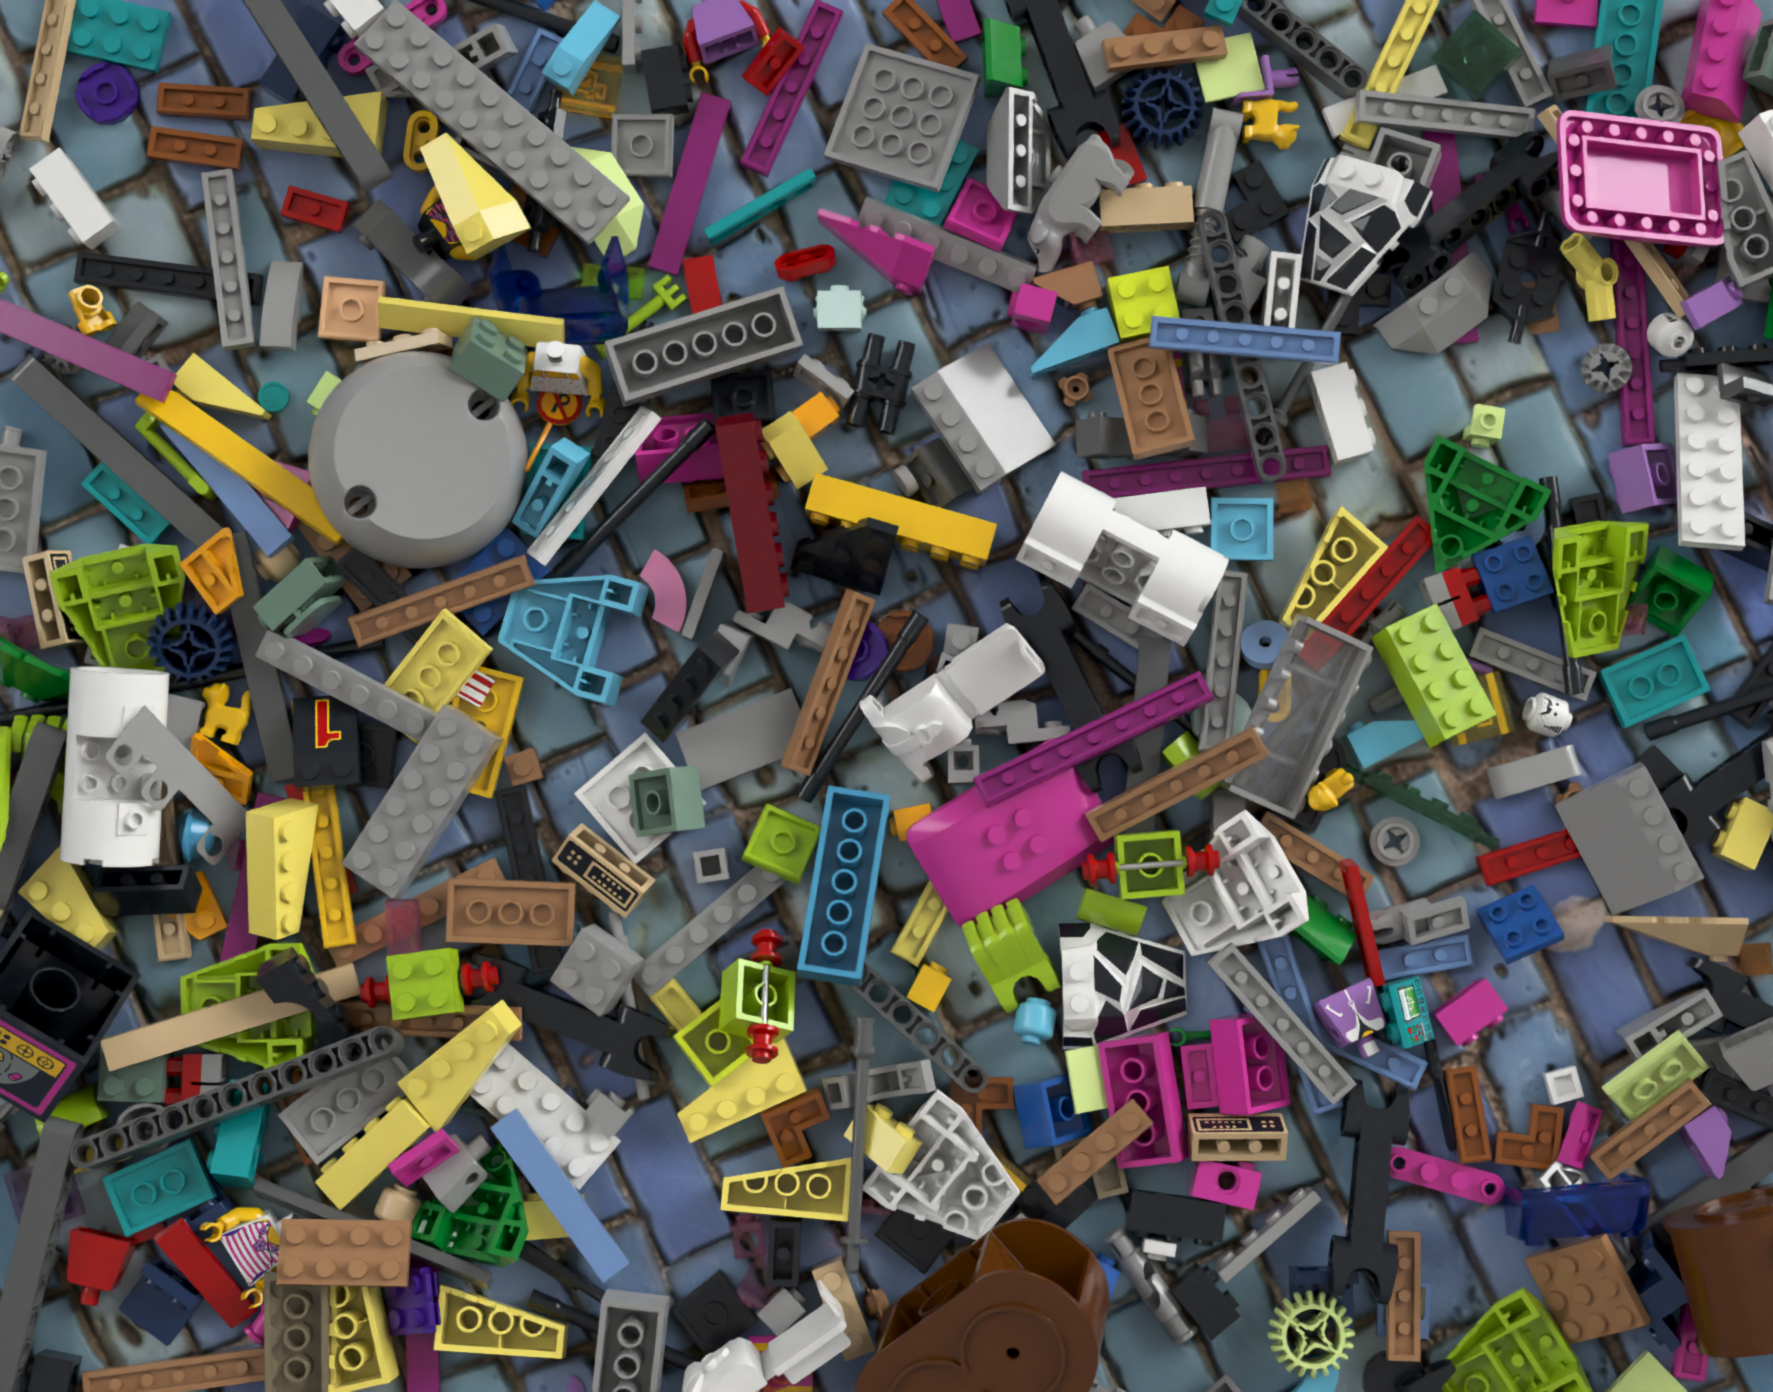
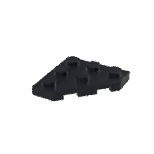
M867 517L858 520L857 525L845 528L843 525L824 531L821 537L812 540L809 537L800 539L795 548L791 569L880 596L899 526Z

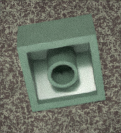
M698 765L669 767L629 775L636 837L705 828Z

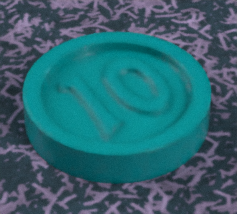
M267 382L258 392V402L268 412H281L289 404V391L279 382Z

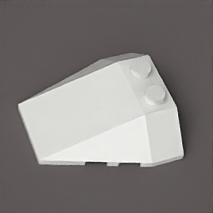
M1247 810L1242 811L1219 826L1213 834L1214 837L1209 844L1212 845L1213 850H1218L1220 857V869H1215L1214 876H1208L1206 871L1202 870L1196 871L1193 878H1188L1187 873L1184 872L1185 895L1165 896L1162 900V904L1191 956L1219 951L1229 942H1232L1237 947L1283 937L1309 921L1307 897L1303 885L1275 836Z

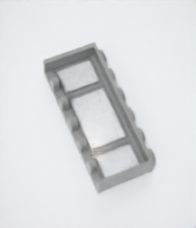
M1297 613L1243 729L1254 726L1268 750L1269 756L1219 781L1218 785L1289 818L1295 819L1296 815L1305 806V795L1310 785H1313L1319 776L1318 767L1323 757L1327 756L1332 748L1333 741L1331 739L1336 728H1339L1345 720V709L1349 700L1353 699L1358 692V681L1361 674L1371 664V653L1374 647L1311 617Z

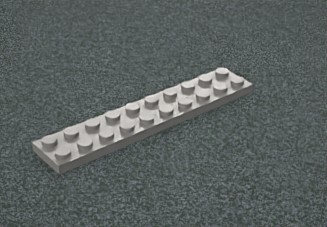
M394 0L354 43L355 48L588 246L629 203L630 196L399 1Z

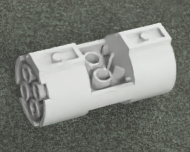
M1061 471L1015 560L1069 588L1073 587L1078 577L1131 604L1129 619L1184 647L1202 617V613L1210 598H1212L1228 565L1229 558L1174 529L1166 538L1156 530L1148 529L1133 521L1129 516L1113 511L1117 502L1116 499Z
M98 666L70 668L60 847L61 861L78 865H86V861H88L89 864L102 865V867L152 866V863H159L162 810L154 809L141 794L142 787L156 771L157 767L144 754L127 775H121L107 762L106 753L144 705L167 727L170 673L145 669ZM127 745L119 746L114 754L116 763L121 766L128 765L133 757V752ZM161 780L155 781L150 787V796L155 801L162 800Z

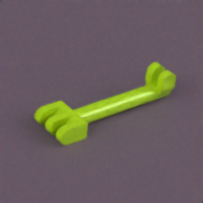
M666 275L652 286V290L657 296L603 337L600 336L591 343V347L599 353L598 355L602 360L606 359L603 349L605 341L626 335L664 305L672 313L688 300L684 293L675 300L672 298L680 291L677 284L665 290V287L673 280L669 275Z
M146 412L136 423L135 429L200 495L208 500H215L217 494L207 482L155 431L159 427L157 423L160 421Z

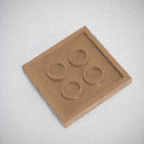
M1607 1233L1531 1253L1524 1259L1558 1327L1569 1344L1644 1327L1651 1321Z

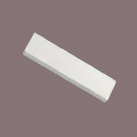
M1435 64L1403 77L1396 93L1440 98L1445 96L1448 91ZM1356 96L1322 110L1323 117L1333 139L1341 136L1355 107Z

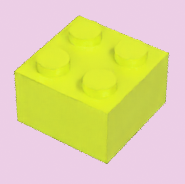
M1169 266L1107 279L1105 291L1112 322L1120 340L1119 344L1150 337L1152 316L1180 318Z
M720 1000L672 1036L673 1040L709 1087L714 1086L749 1057L746 1055V1048L753 1044V1039L719 1031Z

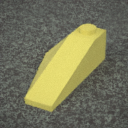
M444 133L420 147L451 224L467 255L479 259L532 229L518 201L487 173L448 133Z

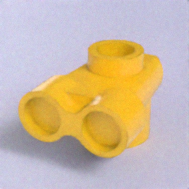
M85 285L68 293L73 310L79 319L77 326L82 334L91 337L99 332L108 331L117 325L110 311L106 312L101 305L103 296L98 288L92 285Z

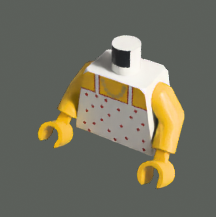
M552 341L550 343L538 342L536 351L527 353L524 375L515 386L517 389L511 395L513 407L516 401H522L525 403L524 412L528 410L530 395L526 390L530 388V391L591 395L586 407V415L591 418L593 408H597L600 411V417H603L607 402L600 396L603 393L601 368L595 361L586 356L581 346L563 344L560 341Z

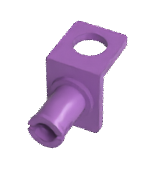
M1263 55L1258 60L1265 90L1240 92L1231 101L1232 106H1242L1243 100L1259 101L1271 98L1276 88H1297L1299 76L1293 77V75L1298 74L1297 68L1272 70L1270 68L1269 55Z

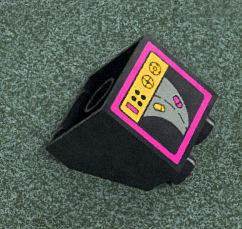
M30 908L0 951V1098L45 1123L87 1065L141 974Z

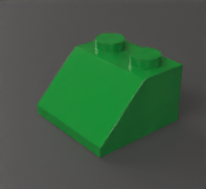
M991 18L984 19L981 37L984 98L1001 97L1007 87L1022 89L1023 86H1028L1027 67H1022L1021 56H1026V38L1020 37V27Z
M1660 544L1644 564L1635 582L1638 583L1636 591H1630L1625 609L1677 637L1711 595L1715 575Z
M1313 894L1310 898L1306 895L1309 921L1290 933L1327 963L1340 965L1357 936L1351 930L1353 924L1340 914L1336 917L1326 910L1328 904L1318 896Z

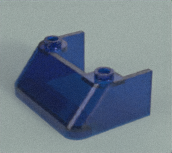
M611 236L601 263L602 267L597 275L599 286L542 289L540 280L534 273L528 270H512L505 244L496 249L487 270V275L499 311L564 319L565 344L579 346L605 344V341L624 336L627 333L629 319V275L618 236ZM525 346L526 349H536V347Z
M1627 1171L1621 1172L1620 1180L1531 1189H1521L1508 1182L1504 1183L1503 1204L1506 1232L1518 1240H1523L1525 1246L1544 1245L1545 1239L1604 1233H1620V1237H1635L1640 1235L1639 1230L1646 1228L1651 1194L1650 1183L1648 1179Z

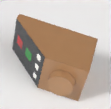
M1093 261L1034 277L1031 286L1058 292L1055 303L1070 311L1079 309L1080 313L1088 308L1097 306V303H1100L1103 297Z

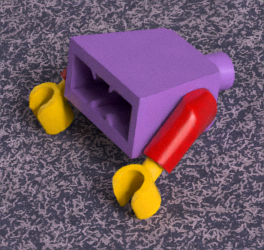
M701 0L702 3L693 6V18L687 22L683 43L688 63H692L689 77L695 85L694 75L698 71L704 72L706 83L709 80V74L701 66V60L704 61V64L711 63L759 45L758 39L763 44L762 50L770 39L768 35L770 30L758 8L743 0Z

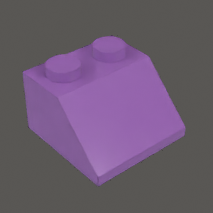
M1671 443L1640 444L1608 454L1610 461L1608 465L1609 473L1614 479L1616 488L1615 500L1621 510V514L1638 513L1677 505L1676 463Z

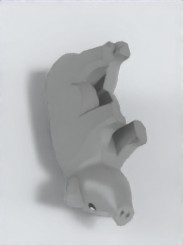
M1097 134L1091 135L1086 142L1076 149L1064 168L1058 164L1048 179L1053 184L1042 198L1027 234V241L1038 259L1037 273H1046L1053 270L1061 253L1063 237L1070 235L1080 238L1086 245L1091 236L1097 231L1102 221L1089 208L1096 201L1101 185L1115 191L1120 197L1135 174L1133 168L1126 161L1113 158L1108 145Z

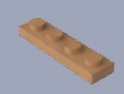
M1222 25L1103 39L1101 43L1107 73L1225 59L1228 54Z
M1266 811L1259 822L1275 836L1288 861L1347 897L1339 865L1340 861L1345 860V858ZM1359 867L1365 893L1375 876Z
M1688 1077L1590 1151L1588 1155L1610 1181L1709 1107L1711 1103Z
M1131 1099L1036 1181L1055 1205H1059L1154 1124L1135 1099Z
M1387 1230V1243L1398 1245V1266L1392 1296L1386 1305V1360L1420 1362L1421 1232Z

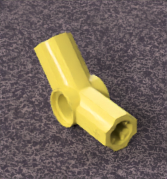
M1574 233L1563 241L1559 249L1576 269L1577 283L1582 289H1585L1588 322L1615 319L1613 284L1618 279V266L1612 258H1602L1583 234Z

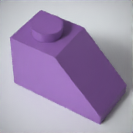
M1728 275L1694 292L1680 304L1695 331L1737 308L1743 303L1741 299L1743 293L1741 288H1738L1736 281H1732Z
M1711 1104L1677 1131L1705 1176L1720 1179L1724 1175L1732 1131L1726 1124L1728 1117L1719 1106Z

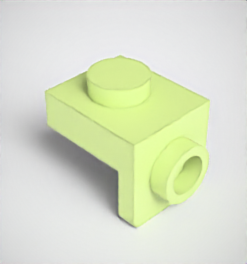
M1482 404L1474 405L1471 423L1464 428L1462 440L1471 441L1470 445L1477 448H1489V445L1498 442L1502 437L1505 409Z

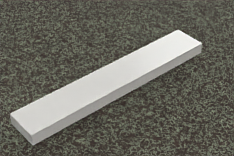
M643 406L639 408L529 547L527 553L546 566L659 423L661 418L656 413Z

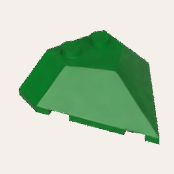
M1438 435L1424 461L1436 574L1535 521L1552 490L1526 477L1521 478L1467 452L1466 448Z
M0 631L1 685L10 689L14 687L22 691L21 696L36 704L40 700L54 702L69 697L70 670L50 665L14 645L15 639Z
M499 1141L491 1151L479 1160L488 1173L487 1178L454 1213L450 1212L437 1197L431 1201L427 1199L421 1204L412 1221V1240L462 1260L501 1268L518 1261L529 1230L515 1162Z

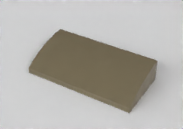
M277 1271L266 1272L264 1274L265 1392H328V1385L330 1384L329 1355L331 1354V1336H329V1323L331 1322L330 1286L277 1285Z

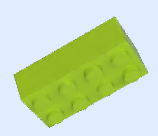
M1437 603L1385 627L1371 637L1430 748L1497 715Z

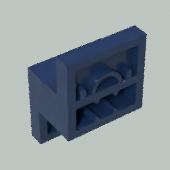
M1649 1227L1640 1233L1642 1245L1639 1246L1643 1253L1641 1259L1647 1268L1630 1278L1651 1319L1649 1322L1652 1326L1649 1329L1650 1333L1659 1345L1665 1343L1672 1352L1682 1345L1678 1322L1671 1313L1686 1304L1688 1299L1677 1260L1653 1229Z

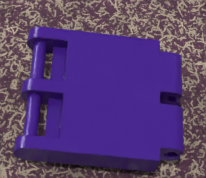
M430 1266L409 1268L408 1287H385V1291L389 1296V1300H386V1305L390 1307L388 1323L392 1328L389 1329L390 1336L436 1332V1325H441L439 1302L433 1301V1296L438 1295L436 1272L431 1273Z

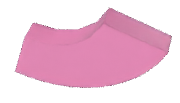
M654 549L640 574V577L650 585L654 593L655 609L652 619L680 634L687 613L685 586L675 566L662 553Z

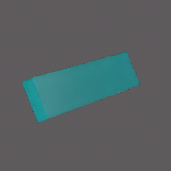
M806 169L705 228L704 233L709 244L714 246L815 187L816 176L812 169Z

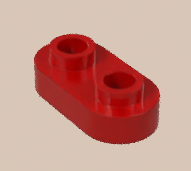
M819 244L783 254L775 260L774 265L778 278L794 282L801 277L830 271L836 264L837 259L834 248L831 245Z

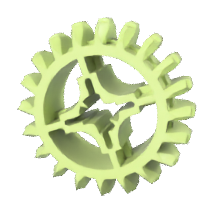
M1306 1290L1305 1300H1302L1301 1295L1295 1292L1293 1293L1295 1303L1291 1304L1287 1298H1284L1282 1302L1287 1307L1283 1312L1278 1307L1274 1309V1312L1280 1319L1269 1320V1324L1277 1328V1330L1268 1332L1267 1336L1269 1339L1278 1340L1270 1345V1349L1272 1352L1280 1351L1276 1356V1360L1279 1363L1287 1360L1285 1364L1287 1371L1291 1372L1297 1366L1296 1374L1299 1377L1305 1375L1307 1368L1312 1379L1316 1378L1317 1369H1320L1324 1376H1328V1365H1331L1335 1370H1339L1340 1366L1336 1359L1340 1357L1344 1361L1348 1360V1356L1342 1352L1343 1348L1353 1349L1354 1345L1345 1340V1338L1355 1336V1332L1345 1327L1349 1326L1353 1321L1349 1316L1342 1317L1346 1312V1308L1343 1305L1335 1308L1337 1299L1334 1297H1330L1325 1302L1326 1294L1319 1291L1314 1300L1313 1292ZM1305 1310H1320L1318 1315L1314 1314L1309 1320H1300L1295 1317ZM1329 1316H1331L1335 1325L1333 1343L1325 1337V1328L1328 1325L1326 1320ZM1289 1325L1298 1333V1338L1295 1342L1296 1348L1293 1353L1290 1351L1286 1339ZM1299 1326L1306 1330H1314L1323 1342L1316 1338H1308ZM1314 1348H1321L1327 1351L1317 1358H1302L1304 1354L1308 1355Z

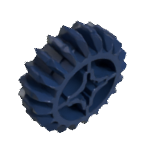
M1170 66L1166 68L1165 74H1161L1159 67H1154L1153 76L1145 70L1141 75L1142 80L1134 77L1132 80L1133 87H1127L1125 90L1128 98H1124L1121 104L1124 108H1127L1122 112V118L1130 119L1126 123L1125 128L1127 130L1136 128L1132 137L1135 140L1141 135L1145 137L1142 143L1143 146H1147L1150 140L1154 141L1155 150H1159L1161 142L1165 143L1167 150H1171L1173 140L1177 145L1182 146L1185 142L1184 137L1192 139L1194 136L1192 129L1198 130L1200 128L1201 122L1198 119L1203 118L1205 113L1204 110L1199 108L1203 106L1204 98L1196 97L1201 91L1200 87L1190 88L1194 79L1189 77L1185 81L1182 80L1184 73L1182 70H1179L1176 76L1172 75V68ZM1161 87L1158 96L1147 97V100L1140 99L1148 90ZM1171 89L1183 98L1186 105L1173 98ZM1163 97H1165L1164 104L1167 112L1161 120L1162 112H1160L1161 108L1159 105L1162 103ZM1140 111H1143V115H1148L1154 120L1155 127L1149 125L1143 119ZM1179 117L1186 118L1179 126L1165 129L1167 121L1171 119L1178 120Z
M194 601L189 602L187 609L181 602L176 604L175 610L168 606L163 611L164 615H157L154 620L155 624L149 628L148 632L152 635L147 639V645L152 647L149 651V657L157 658L154 663L155 668L164 666V672L175 674L176 683L182 677L186 678L188 685L193 684L194 678H197L201 684L206 682L207 676L214 680L218 676V671L223 672L226 670V662L231 661L233 657L231 650L234 649L235 642L230 640L233 635V629H224L228 623L227 618L217 620L218 614L215 615L213 611L211 614L206 612V603L202 604L200 609H196ZM186 624L183 632H175L174 635L167 634V631L172 627ZM199 627L206 630L209 634L202 632ZM189 634H190V640L192 641V645L195 646L193 652H192V646L190 645V641L187 640ZM216 652L211 658L202 662H196L198 655ZM174 653L179 654L183 659L179 658Z

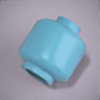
M1028 997L1026 1002L1018 1004L1013 1031L1016 1035L1022 1037V1043L1040 1046L1041 1041H1047L1052 1038L1056 1011L1050 1007L1051 1002L1040 998Z

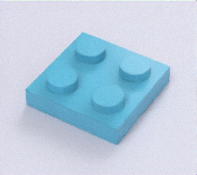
M1211 497L1210 548L1228 557L1229 561H1273V498Z

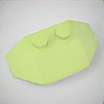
M572 147L630 196L629 203L594 240L609 265L612 266L636 251L644 203L611 152Z

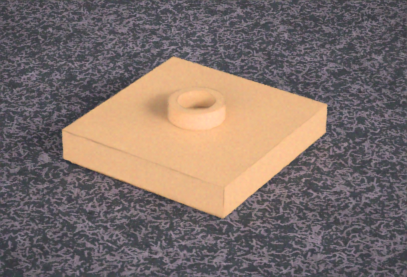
M324 276L318 338L360 343L382 341L383 328H379L377 302L380 296L386 297V281Z

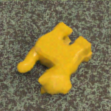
M1270 98L1259 101L1243 100L1241 107L1243 122L1252 119L1254 125H1244V129H1242V143H1248L1250 140L1273 142L1280 150H1288L1290 145L1296 141L1297 131L1300 126L1292 124L1278 125V112L1292 113L1298 109V103L1296 101L1286 102Z
M214 683L210 687H205L202 697L207 702V709L205 711V722L203 727L200 728L199 733L215 738L217 730L222 728L226 733L221 736L220 741L239 746L242 733L248 725L252 710L250 691L244 692L241 698V707L236 708L225 705L230 696L229 684Z
M1333 768L1325 774V779L1318 782L1317 785L1313 784L1309 787L1306 795L1308 796L1310 807L1317 811H1327L1337 807V799L1354 786L1353 775L1346 772L1343 768Z

